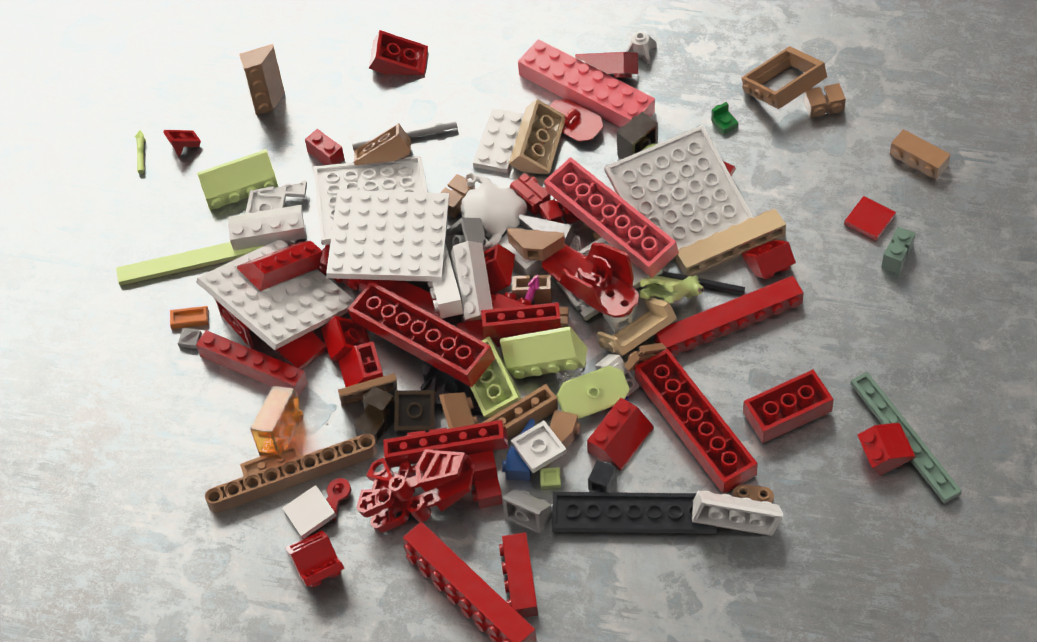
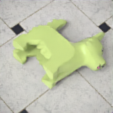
M654 276L653 278L640 280L641 287L647 286V288L640 290V298L660 297L669 303H674V301H678L684 296L686 299H690L693 296L700 295L704 290L699 284L697 276H688L684 280L663 276Z

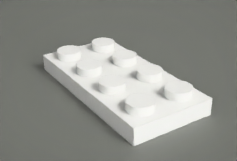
M491 109L473 160V167L508 173L511 166L509 165L510 157L524 113Z

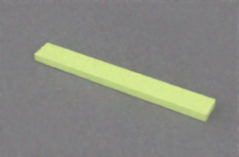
M231 242L116 267L118 283L121 286L232 261L263 246L233 251Z

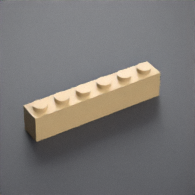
M776 209L765 211L761 215L749 218L738 225H732L724 231L716 232L708 238L680 248L678 250L679 253L675 256V262L683 275L694 276L742 255L741 253L785 236L786 223Z

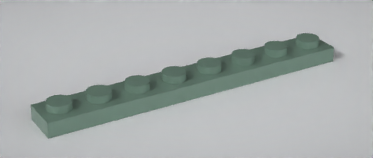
M865 372L852 379L850 385L881 424L900 423L916 455V458L910 461L941 501L945 504L961 495L962 490L871 375Z

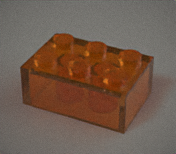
M273 386L250 428L259 456L281 459L285 451L288 450L289 443L292 437L295 436L296 429L304 417L295 389Z

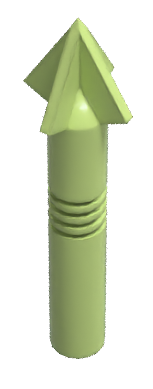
M141 130L134 136L137 142V173L139 174L144 173V142L146 141L145 135Z

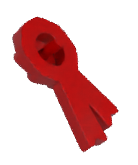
M343 478L332 480L326 490L328 494L326 501L336 515L339 502L348 499L352 491L348 480Z

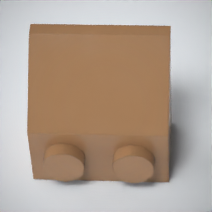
M465 392L439 395L449 429L479 424L477 416H473L471 409L474 408L471 397L467 398Z

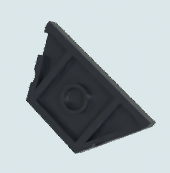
M434 370L430 374L429 379L420 387V390H435L436 408H443L439 395L465 392L467 398L471 397L474 408L471 411H481L470 386L441 370Z

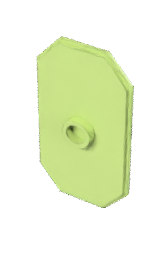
M606 366L563 382L556 396L562 412L576 414L578 419L613 407L620 397L626 398L630 388L622 370Z

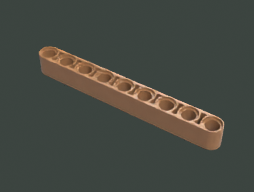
M362 434L207 490L205 500L210 511L219 513L366 461L377 454L375 438L371 434Z

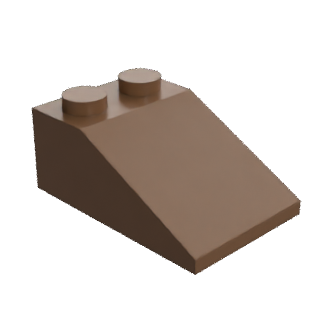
M397 123L354 150L353 163L355 165L397 161L400 158L404 159L411 152V139L401 124Z

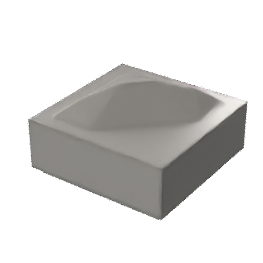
M182 328L177 342L178 347L197 349L196 344L201 338V330Z

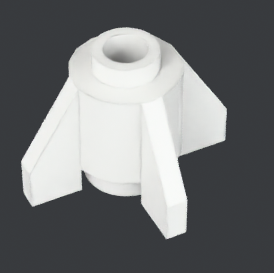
M636 32L631 36V42L625 52H637L638 57H643L644 61L649 64V50L657 47V42L645 32Z

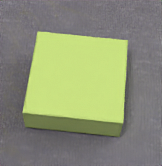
M560 467L540 469L541 489L561 488Z

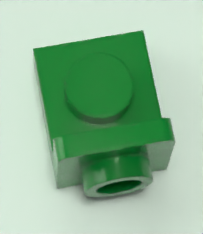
M727 102L715 106L711 112V121L723 135L737 128L739 123L728 111L729 104Z

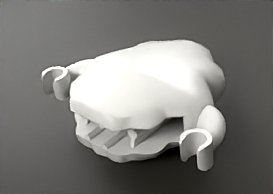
M469 172L466 174V179L472 180L467 181V186L472 187L475 185V182H479L480 185L477 189L469 190L462 199V218H481L484 234L486 237L491 238L488 241L484 237L483 251H485L487 248L497 245L508 228L515 229L520 225L519 215L526 214L527 205L513 189L509 187L499 188L489 178Z

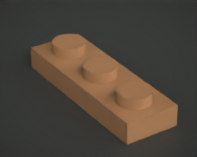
M295 443L241 463L240 467L243 475L247 476L298 458L301 455Z

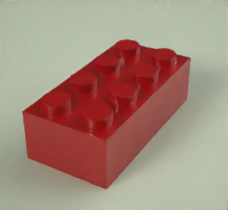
M814 369L744 400L743 414L763 444L832 412L834 399Z

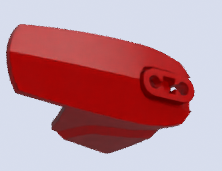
M594 242L588 255L585 256L565 244L564 248L542 262V268L586 304L603 314L614 318L625 317L638 305L639 293L633 287L634 276L630 257L624 251L604 243Z

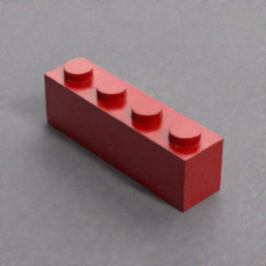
M559 302L481 310L484 339L487 337L518 336L561 328Z
M526 532L502 536L503 544H499L500 556H505V562H501L503 575L507 574L508 580L504 581L505 593H510V599L507 600V603L523 618L538 616Z

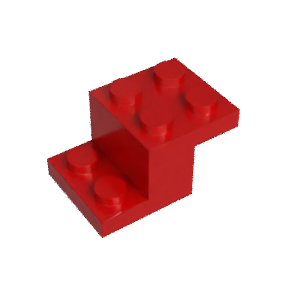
M322 530L285 547L301 581L306 587H315L321 584L323 579L327 577L334 578L341 574V570L345 569L342 561L337 557L328 535Z

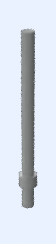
M457 121L444 124L440 122L436 123L435 126L407 131L406 133L410 138L432 133L440 134L446 130L458 128ZM370 140L352 143L353 150H356Z

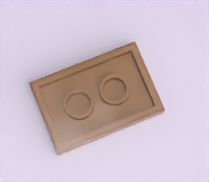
M395 373L339 389L338 394L341 405L363 400L365 393L370 391L373 386L385 392L397 390Z

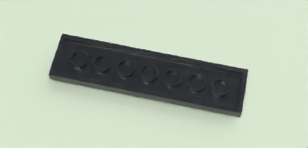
M553 492L552 532L716 534L717 526L692 522L693 500L697 493Z

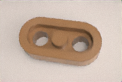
M741 484L733 490V497L750 498L760 502L768 501L772 504L774 501V493L768 487ZM740 492H746L747 494L741 495Z

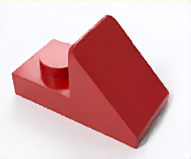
M194 130L163 131L168 143L178 157H180L184 147H199L202 142Z

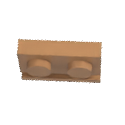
M663 343L640 346V351L631 353L628 357L629 360L624 366L628 371L635 370L636 365L667 348Z

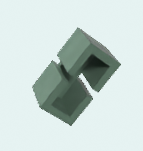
M897 227L891 242L883 254L881 268L900 274L913 248L915 232Z

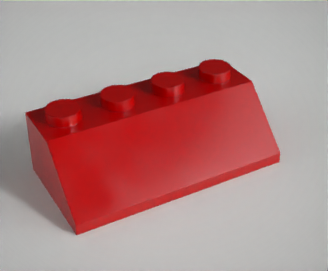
M311 240L295 243L237 265V269L255 287L262 291L318 269L323 251Z

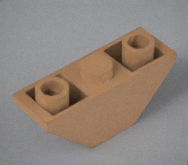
M508 228L507 230L508 242L524 259L544 261L565 247L564 233L525 230L520 228Z

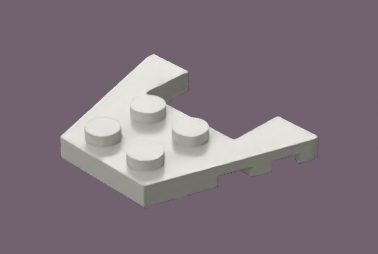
M302 180L297 184L287 183L276 188L272 186L251 190L245 214L284 208L286 197L305 198L308 185L307 180ZM297 240L287 241L285 243L293 245L297 243Z

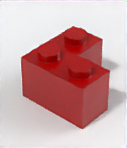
M493 450L470 454L469 457L475 465L472 485L475 487V490H472L474 502H478L479 509L503 504Z

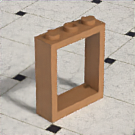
M789 46L741 77L742 88L746 94L780 109L826 79L827 72L824 62ZM790 66L805 72L776 92L762 85Z

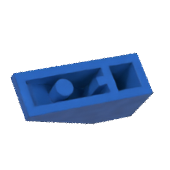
M530 419L520 434L534 427L535 420ZM511 446L507 452L506 460H503L502 472H506V480L531 481V470L513 446Z

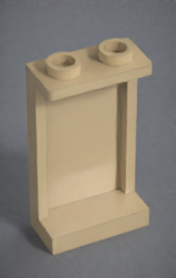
M653 297L646 299L645 303L649 311L612 336L603 332L597 333L600 347L603 350L621 356L625 355L677 319L670 303Z

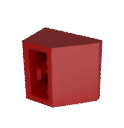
M497 244L484 251L489 288L492 294L510 286L515 260L514 253Z
M373 341L354 346L339 361L345 387L383 377Z

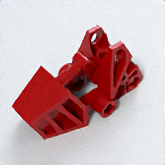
M425 449L416 465H411L408 461H404L401 463L397 474L396 472L393 473L383 457L372 462L366 476L374 482L372 489H361L356 508L363 517H371V526L380 533L404 524L409 518V513L418 522H424L432 514L430 507L437 505L441 511H444L471 491L475 465L465 453ZM379 465H384L382 471L375 472ZM421 487L425 491L423 494L412 497L415 493V488ZM403 511L399 518H395L397 512Z

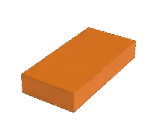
M208 306L170 310L171 329L209 325Z

